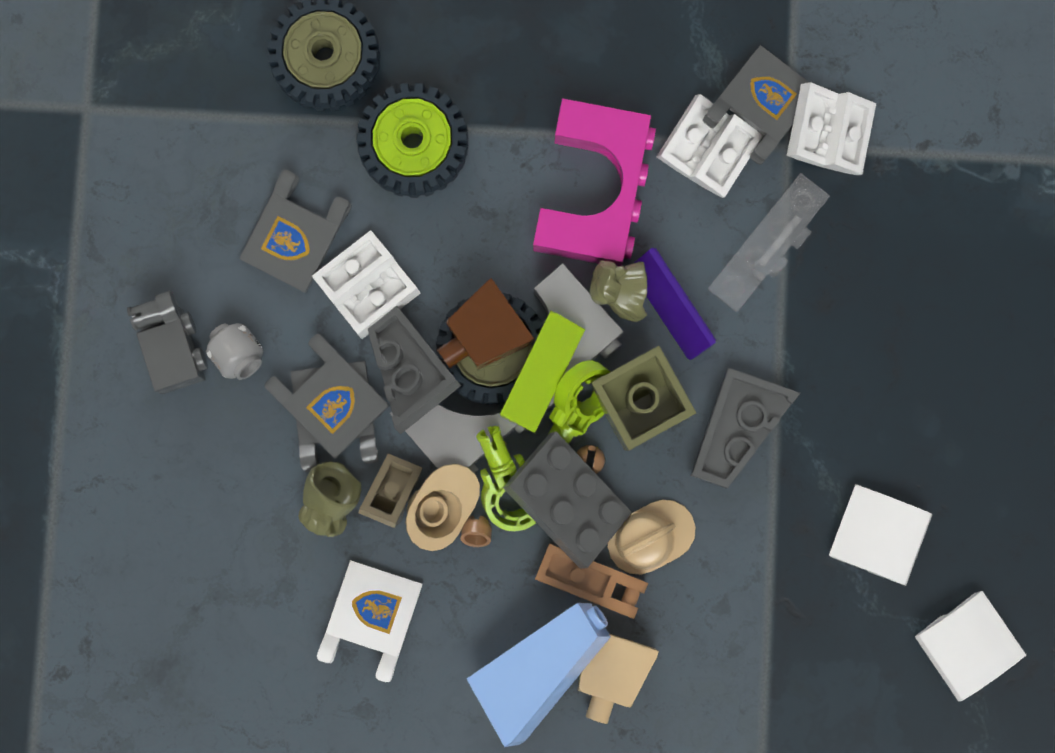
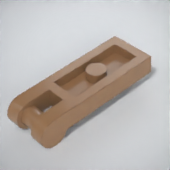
M552 544L548 545L535 580L635 619L639 609L635 606L640 593L644 594L648 586L647 582L594 561L588 568L580 569L561 548ZM616 583L626 586L621 601L611 597Z

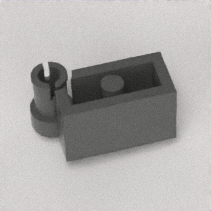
M171 290L155 295V300L127 308L128 316L133 317L130 319L132 327L135 331L141 330L136 334L155 392L166 394L206 380L203 370L208 369L206 358L201 348H195L191 336L196 333L193 318L189 312L184 313V310L178 306Z

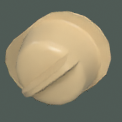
M450 464L436 469L425 480L421 488L415 491L409 499L406 530L411 541L419 548L429 551L444 549L453 543L459 535L480 496L478 479L475 473L468 467Z
M659 500L631 513L608 542L611 559L618 568L629 574L642 575L664 566L689 550L695 538L696 526L693 516L685 506L671 500Z

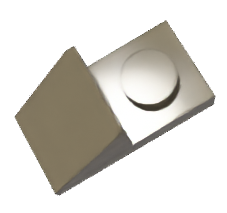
M387 454L359 509V514L395 528L402 521L406 505L421 476L423 468Z

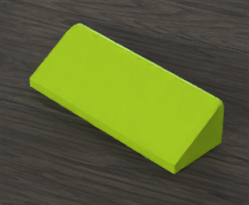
M550 311L508 396L500 417L533 433L536 432L556 391L557 385L563 377L585 332L584 328L558 313Z

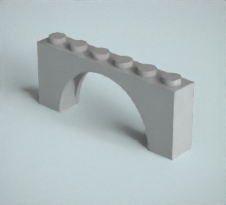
M561 264L534 288V294L543 305L547 315H549L550 311H553L585 329L565 373L580 362L594 361L599 355L606 359L622 345L618 341L623 334L622 329L599 304H596L591 299L590 293L564 264ZM554 395L547 409L554 405ZM437 405L405 430V432L437 468L444 465L459 464L468 467L473 473H476L479 469L475 464L485 456L480 442L476 438L478 432L484 429L490 442H492L487 427H500L503 440L513 430L520 434L525 428L500 417V413L486 416H471L453 412Z

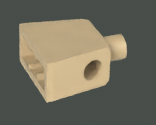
M609 633L611 636L579 675L578 691L592 695L586 717L608 724L614 703L630 708L659 652L657 649Z

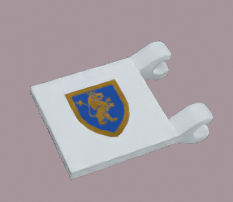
M350 560L326 633L320 645L317 659L325 663H332L340 639L347 640L383 652L376 672V679L390 682L423 584Z

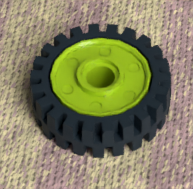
M408 83L400 84V88L393 89L392 86L386 89L385 94L382 96L378 94L373 98L371 106L367 105L364 109V116L362 119L360 118L358 123V152L364 168L381 188L401 197L403 195H407L410 198H418L419 195L427 197L433 195V192L436 190L441 191L445 189L450 181L453 182L457 178L460 169L462 170L465 164V158L468 153V132L461 111L445 93L441 94L437 88L432 86L426 88L424 84L415 83V86H409ZM410 134H418L423 137L422 143L416 148L406 147L403 145V141Z

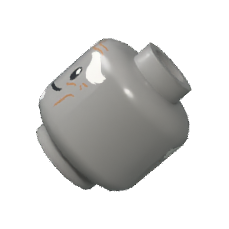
M225 323L219 325L211 332L209 336L211 340L207 344L206 353L222 376L229 379L237 378L243 380L250 377L260 368L263 348L247 326L240 323L231 325Z

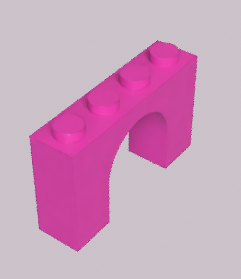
M562 98L555 133V144L594 151L608 158L618 171L621 191L616 201L609 208L594 215L581 216L540 208L533 251L597 264L600 261H610L617 266H622L624 258L631 259L635 237L628 236L630 223H638L642 201L635 200L637 187H645L649 164L642 163L644 150L652 151L656 128L649 127L651 115Z

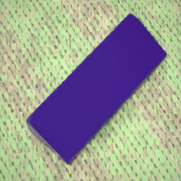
M651 248L634 262L642 261L645 264L648 289L646 297L686 358L692 360L710 349L716 343V339L657 249Z

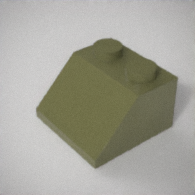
M660 346L651 349L591 383L603 412L624 451L637 447L696 414Z

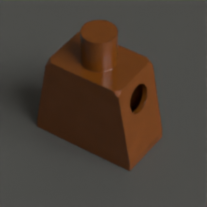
M491 278L446 321L447 326L455 337L438 348L437 351L449 368H452L469 356L477 369H481L532 345L534 338Z

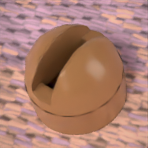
M594 445L581 447L577 454L585 463L588 458V450L595 451L592 470L596 474L599 473L605 464V456L602 450Z
M473 515L468 517L461 529V541L472 547L489 545L492 535L490 522L481 515L479 520L475 519Z

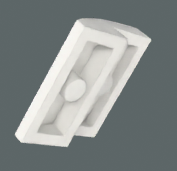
M812 82L801 84L787 156L834 171L862 175L876 103L850 92L838 94Z
M701 94L695 95L656 157L693 182L724 198L746 165L751 153L763 138V135L735 114L728 115L726 113L715 128H710L702 120L713 103Z
M371 230L312 275L361 339L369 334L367 330L394 307L398 306L401 309L421 294Z
M855 484L829 556L906 586L932 513Z
M983 591L974 593L949 614L940 616L915 636L958 702L963 701L985 687L1026 656Z

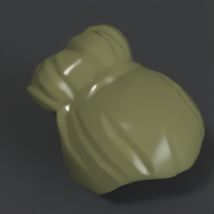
M600 261L592 273L591 299L596 304H608L613 312L622 319L632 322L644 319L648 314L643 307L648 290L644 262L640 261L626 266H617L610 261Z
M330 461L313 467L305 481L303 490L304 505L299 511V521L306 529L317 535L327 537L341 535L347 525L346 515L359 502L361 482L339 462Z

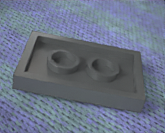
M557 432L547 435L503 487L580 569L590 566L632 513Z

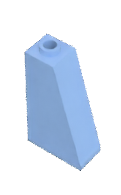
M576 603L467 678L504 747L520 745L526 741L611 637L605 628L608 625L607 619L597 606H592L591 603Z

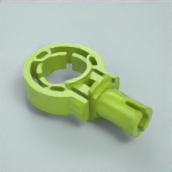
M587 360L576 364L565 373L558 383L554 394L555 407L549 415L554 424L549 433L557 432L569 444L573 437L585 434L590 424L596 422L604 415L595 391L590 398L583 402H577V396L583 389L581 383L590 384L610 373L607 368L597 361Z
M487 427L492 442H490L484 429L478 432L476 438L480 442L495 483L493 484L486 468L480 471L484 482L481 491L483 508L489 519L497 527L507 531L525 530L536 524V522L523 508L507 511L502 510L499 505V499L505 492L503 487L517 470L501 435L500 427ZM521 454L514 455L517 466L520 468L525 462ZM495 506L500 515L503 514L505 518L496 515L491 509Z

